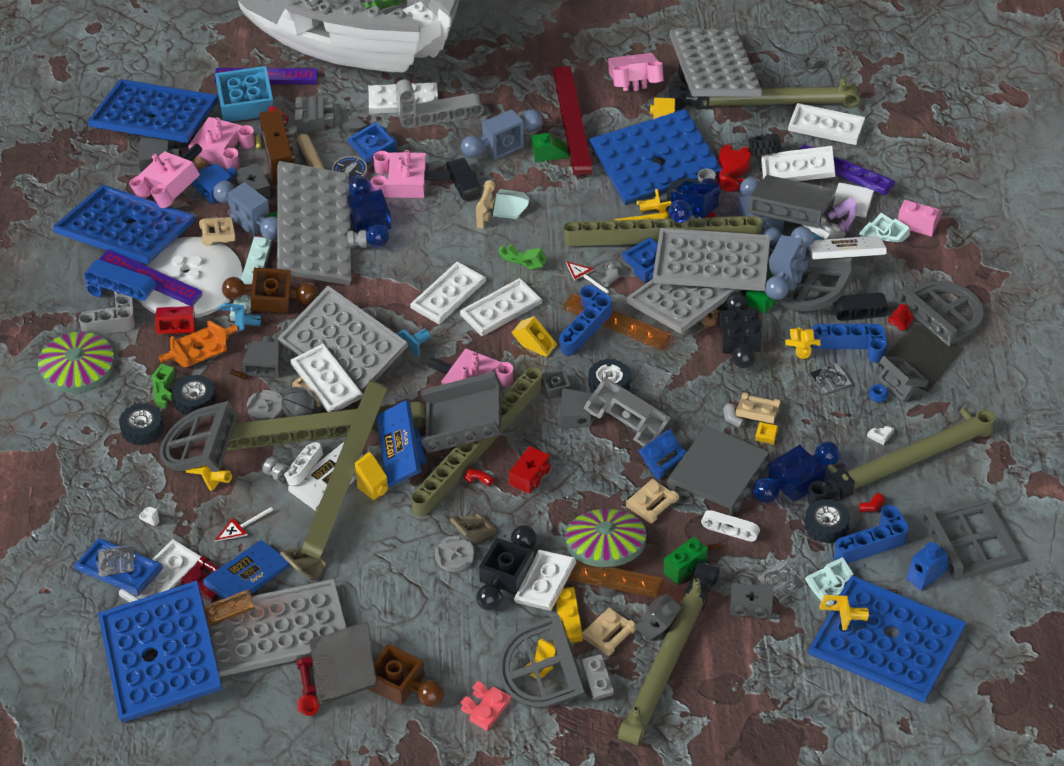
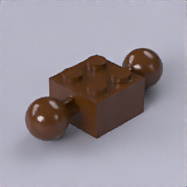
M256 267L253 270L252 285L244 284L238 277H229L222 284V293L227 299L235 301L242 298L243 295H251V311L288 313L289 298L297 299L302 305L309 306L320 294V291L315 284L310 282L303 283L298 288H291V270Z
M390 644L386 645L376 660L373 659L372 652L363 645H356L347 652L346 662L348 667L355 672L366 671V689L401 706L412 692L417 693L419 701L427 707H435L444 699V688L438 681L426 680L421 682L425 676L424 661Z

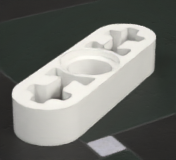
M315 442L307 445L287 469L284 475L289 485L300 484L324 453L319 443Z
M712 510L706 511L701 520L702 525L709 530L746 541H755L760 532L758 525L753 522Z

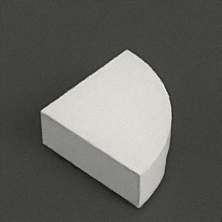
M887 426L878 429L873 428L867 433V437L885 445L893 435L894 428Z
M146 507L139 515L140 520L153 526L160 522L156 508Z

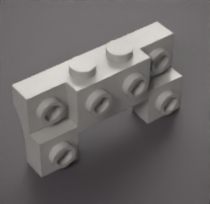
M606 377L601 381L583 408L599 419L607 412L637 431L633 440L641 446H645L658 437L671 419V417Z

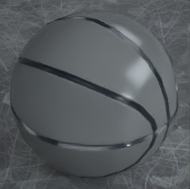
M293 387L284 393L281 407L287 417L310 415L315 409V398L307 388Z

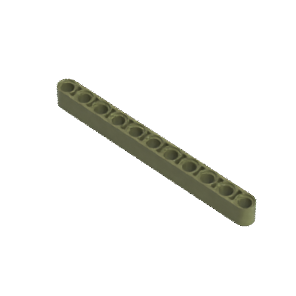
M758 216L576 221L565 223L563 232L564 242L568 246L639 244L649 237L658 243L660 228L762 235L763 222Z
M528 368L501 397V433L542 389V371L539 368ZM498 436L456 446L412 494L413 514L418 517L429 514Z
M371 379L369 380L300 551L301 553L318 560L320 559L354 474L355 462L360 459L388 388L387 386Z
M411 402L414 428L425 426V405L421 402ZM397 404L380 406L377 415ZM357 409L235 423L226 451L346 437ZM377 417L369 434L379 433Z

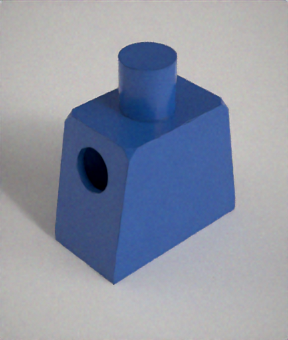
M214 164L198 170L200 175L192 183L197 191L214 204L217 202L213 194L215 185L220 181L232 183V178L237 176V172L233 167L224 170L220 165Z
M935 542L927 543L922 550L913 556L906 579L922 591L948 571V553Z

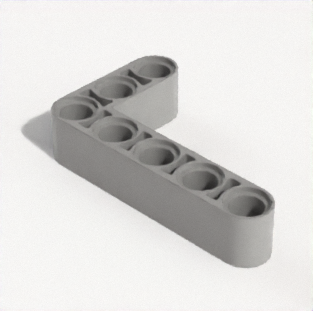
M403 79L396 84L398 115L402 127L406 129L478 117L484 112V107L478 94L415 104V94L411 82Z
M114 291L116 307L86 311L79 315L81 332L102 335L134 329L136 323L133 298Z

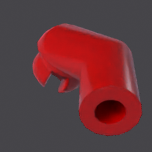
M468 469L464 475V479L470 483L473 482L474 478L480 480L488 487L494 482V479L482 470Z
M876 493L870 502L859 503V512H878L885 504V496L881 493Z

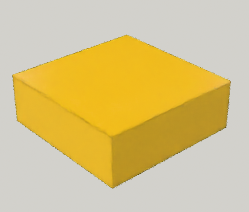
M759 422L755 441L774 444L779 426Z

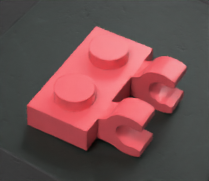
M477 681L473 686L475 691L472 695L482 699L479 705H476L471 698L465 696L461 701L463 705L461 710L470 714L471 722L488 731L511 701V696L494 686L489 691L483 683Z

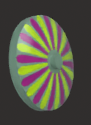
M71 332L58 336L42 349L38 358V368L42 380L51 388L68 393L83 392L99 386L110 376L115 365L114 352L110 343L105 338L90 332Z
M617 509L593 510L581 514L568 525L565 533L566 547L575 559L584 564L596 567L619 566L634 560L642 553L646 546V529L637 517L628 512Z

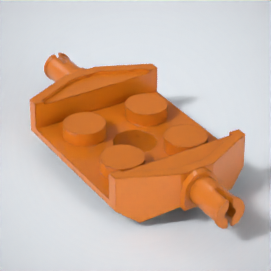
M207 321L208 327L177 340L171 336L170 351L159 356V360L161 363L172 359L182 367L192 366L227 351L228 335L238 332L236 324L228 328H222L211 321ZM197 347H204L201 350L195 349Z

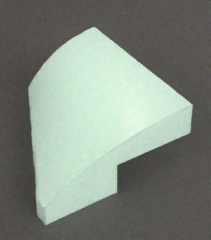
M880 213L872 223L869 222L862 229L859 236H880L881 240L899 243L910 235V227L897 219L892 220Z
M842 557L827 564L823 569L808 575L805 580L816 596L822 601L824 595H839L851 575L853 576V573ZM835 600L828 601L826 604L833 605Z

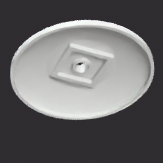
M202 237L176 238L149 264H141L201 290L202 297L194 304L195 318L217 311L218 307L223 303H229L231 300L227 299L222 293V284L229 277L241 279L243 272L237 255L221 242H212L211 245L207 246L202 243ZM153 290L145 301L138 300L146 309L153 313H156V309L160 307L189 306L156 290Z

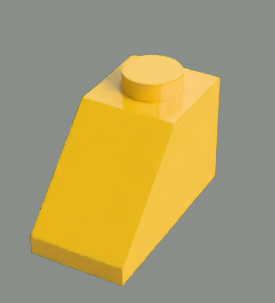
M654 98V105L650 104V115H653V119L675 112V99Z
M535 316L522 320L511 332L524 348L545 357L557 346L555 340Z
M368 452L355 462L357 488L372 500H375L379 496L384 495L388 490L387 476L373 454Z

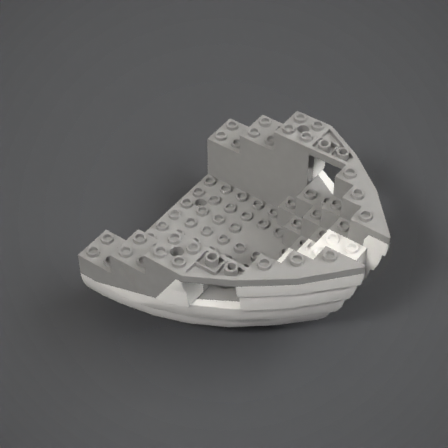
M238 0L244 15L256 26L284 45L303 54L334 64L375 71L402 73L408 70L409 65L413 64L414 57L424 58L430 55L434 58L438 55L439 50L443 49L459 4V0H403L399 6H391L380 10L376 5L369 9L364 6V3L371 4L373 0Z

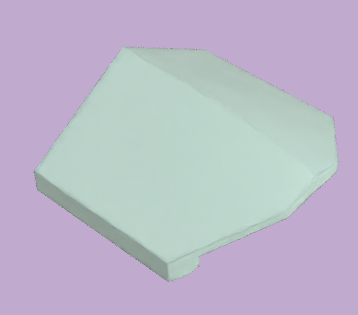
M500 189L496 194L493 216L518 219L520 214L528 207L530 198L524 192Z

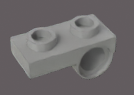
M602 654L581 659L582 675L585 682L588 683L592 699L597 700L612 696L614 691Z

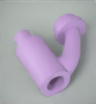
M852 197L832 208L833 211L828 213L830 220L835 217L839 219L849 213L845 221L842 219L838 223L844 232L849 231L848 227L853 222L857 213V205Z

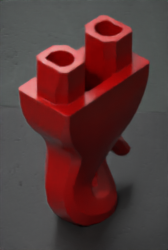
M724 145L720 149L719 165L722 169L719 172L718 183L723 190L734 192L740 189L741 183L745 179L734 178L746 174L750 168L751 152L748 147H742L738 151L733 150L731 145Z

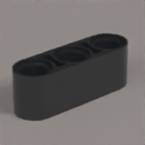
M464 157L446 162L447 171L451 172V179L462 200L481 195L479 184Z
M881 292L845 295L832 303L836 318L840 321L879 318L889 313L886 296Z

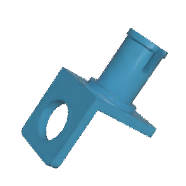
M223 303L218 307V310L235 312V324L238 328V332L235 333L243 331L244 325L257 327L260 325L261 320H257L261 318L260 315L245 314L244 305Z
M425 328L413 336L405 329L396 333L407 341L408 348L417 357L420 356L419 344L431 339L430 333Z

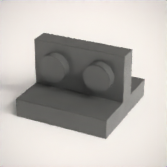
M883 356L879 361L884 366V369L877 379L903 402L908 401L917 387H926L929 383L921 373L903 358Z

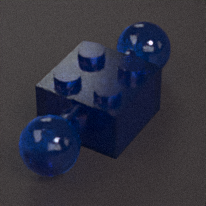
M364 176L354 177L349 183V191L352 196H347V204L354 231L359 233L360 230H366L367 242L373 247H382L388 242V229H391V215L382 189L371 191L372 185L369 179Z
M712 178L704 179L700 183L684 181L671 191L670 218L676 223H685L691 218V215L695 218L707 216L719 206V195L721 192L719 183Z
M830 441L822 442L816 447L815 455L812 456L801 445H798L769 463L768 478L758 480L754 486L756 499L762 503H771L778 497L779 489L793 502L807 495L809 485L813 481L824 482L826 469L823 466L834 465L839 460L840 451L838 446Z

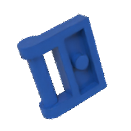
M670 429L638 450L657 479L665 476V473L677 465L686 454V451L682 449ZM674 451L675 457L661 467L657 465L656 462Z

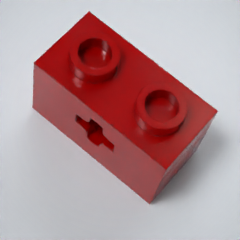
M194 306L157 308L155 313L156 333L194 332L196 325Z
M529 446L510 470L509 485L530 494L534 488L539 486L541 478L549 473L551 469L550 455Z

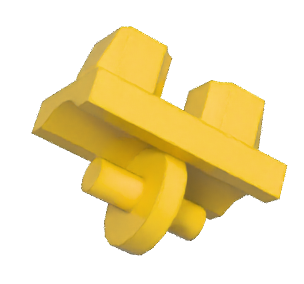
M800 327L790 329L791 339L785 340L786 345L796 347V355L800 359H807L811 355L810 345H821L820 339H814V329L803 330Z

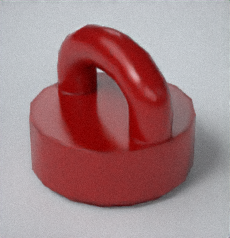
M310 694L301 696L297 703V711L306 716L316 714L320 707L318 698Z

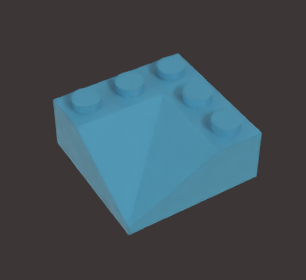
M266 66L215 73L223 121L233 122L260 118L259 113L267 112L270 106H274Z

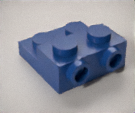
M377 122L347 139L348 144L366 163L372 161L374 154L378 151H386L387 153L397 151L396 139L393 136L390 137L385 127H381Z
M651 237L622 253V259L634 268V274L644 283L652 280L658 243Z

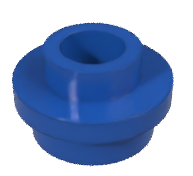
M875 384L870 388L868 395L871 400L882 402L887 399L888 391L884 385Z

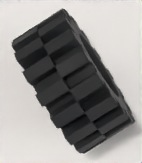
M766 134L748 139L751 155L754 156L771 155L782 150L780 135Z

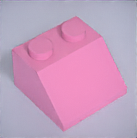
M904 200L899 211L898 220L910 227V231L932 237L943 210Z

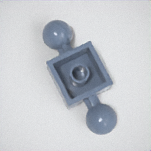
M512 109L483 121V137L467 136L461 143V151L468 158H476L484 149L493 160H496L523 148V129L529 132L537 131L543 124V117L540 112L534 109L525 111L521 118Z
M748 177L743 180L740 186V192L743 197L739 198V215L760 217L763 222L762 235H770L769 248L774 250L781 235H783L784 220L748 213L750 195L761 183L755 177Z
M220 181L215 185L213 190L214 197L220 203L229 204L230 217H232L234 223H238L246 232L251 233L253 236L261 233L266 239H277L278 220L276 217L266 218V215L270 213L268 200L245 182L236 188L229 181Z
M798 227L791 233V237L781 235L769 258L772 277L765 284V292L769 298L781 300L788 294L789 290H795L797 284L801 282L802 274L808 268V260L805 257L806 249L814 242V235L809 228Z

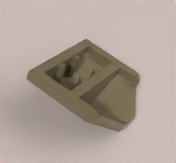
M477 513L475 516H452L450 519L456 528L475 544L480 543L496 532V529L481 513Z
M302 547L281 551L280 554L296 571L311 580L320 578L327 564V561L322 556L318 560L301 553Z

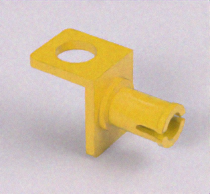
M655 189V199L639 201L641 213L656 209L659 213L667 212L668 216L681 213L678 200L660 202L658 189ZM671 205L676 207L673 211L666 210V207Z
M207 465L185 470L187 473L201 474L210 491H213L219 482L229 483L232 479V474L229 470L212 472Z
M824 595L819 606L820 610L840 611L843 630H847L851 620L867 621L869 616L868 608L850 607L847 596ZM831 600L837 601V603L834 605L826 604L828 601Z
M541 638L536 649V663L556 656L557 651L554 641L552 640L549 643ZM553 666L542 669L543 671L539 672L541 679L553 670ZM535 673L529 674V675L533 676L534 678H536Z

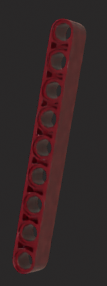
M571 66L553 67L554 82L573 175H592L591 160Z

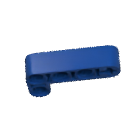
M95 260L84 273L87 290L95 297H100L106 289L145 301L156 288V282L152 278L101 260Z
M586 285L581 288V304L585 309L559 337L561 352L566 356L575 354L612 315L611 297L592 285Z
M816 324L811 328L814 329V339H820L821 344L819 346L811 345L815 349H867L868 358L874 363H880L881 358L885 356L887 346L885 328L880 324Z
M886 505L881 510L879 526L839 538L835 543L834 560L843 557L848 564L904 545L907 540L909 527L899 509L893 505Z

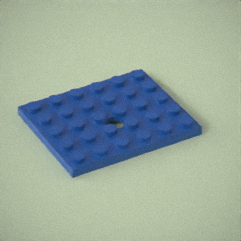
M120 79L88 119V126L97 129H108L114 132L120 131L132 135L138 134L145 137H156L163 140L188 143L217 103L218 95ZM151 114L156 115L154 118H149Z
M686 109L589 139L590 146L624 205L656 196L655 189H658L659 194L665 193L668 186L677 179L693 178L698 180V173L702 169H711L715 172L716 176H719V172L722 169ZM660 157L665 159L666 163L660 166L652 161Z
M102 184L53 226V232L92 245L93 247L112 250L140 263L149 264L195 222V215L169 206L160 208L157 202ZM132 219L136 220L134 223H126Z
M851 575L840 596L848 597L850 607L868 608V620H851L847 630H843L840 611L831 610L812 642L808 654L925 703L966 627V622ZM893 626L899 630V635L888 637L884 634L883 630Z
M197 581L98 613L118 716L121 723L223 690L203 599ZM148 649H155L158 651L157 657L150 662L144 661L143 657L146 655V651Z

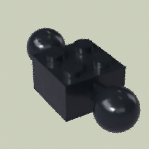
M734 292L726 299L725 308L727 311H720L719 329L722 352L732 353L733 363L737 367L745 369L755 363L756 352H761L762 335L758 309L747 310L749 307L747 297L740 292Z
M520 525L512 531L511 542L496 537L479 566V580L486 585H483L477 591L476 602L482 609L491 611L499 607L502 602L500 590L516 595L534 560V551L531 548L535 545L537 536L530 526Z

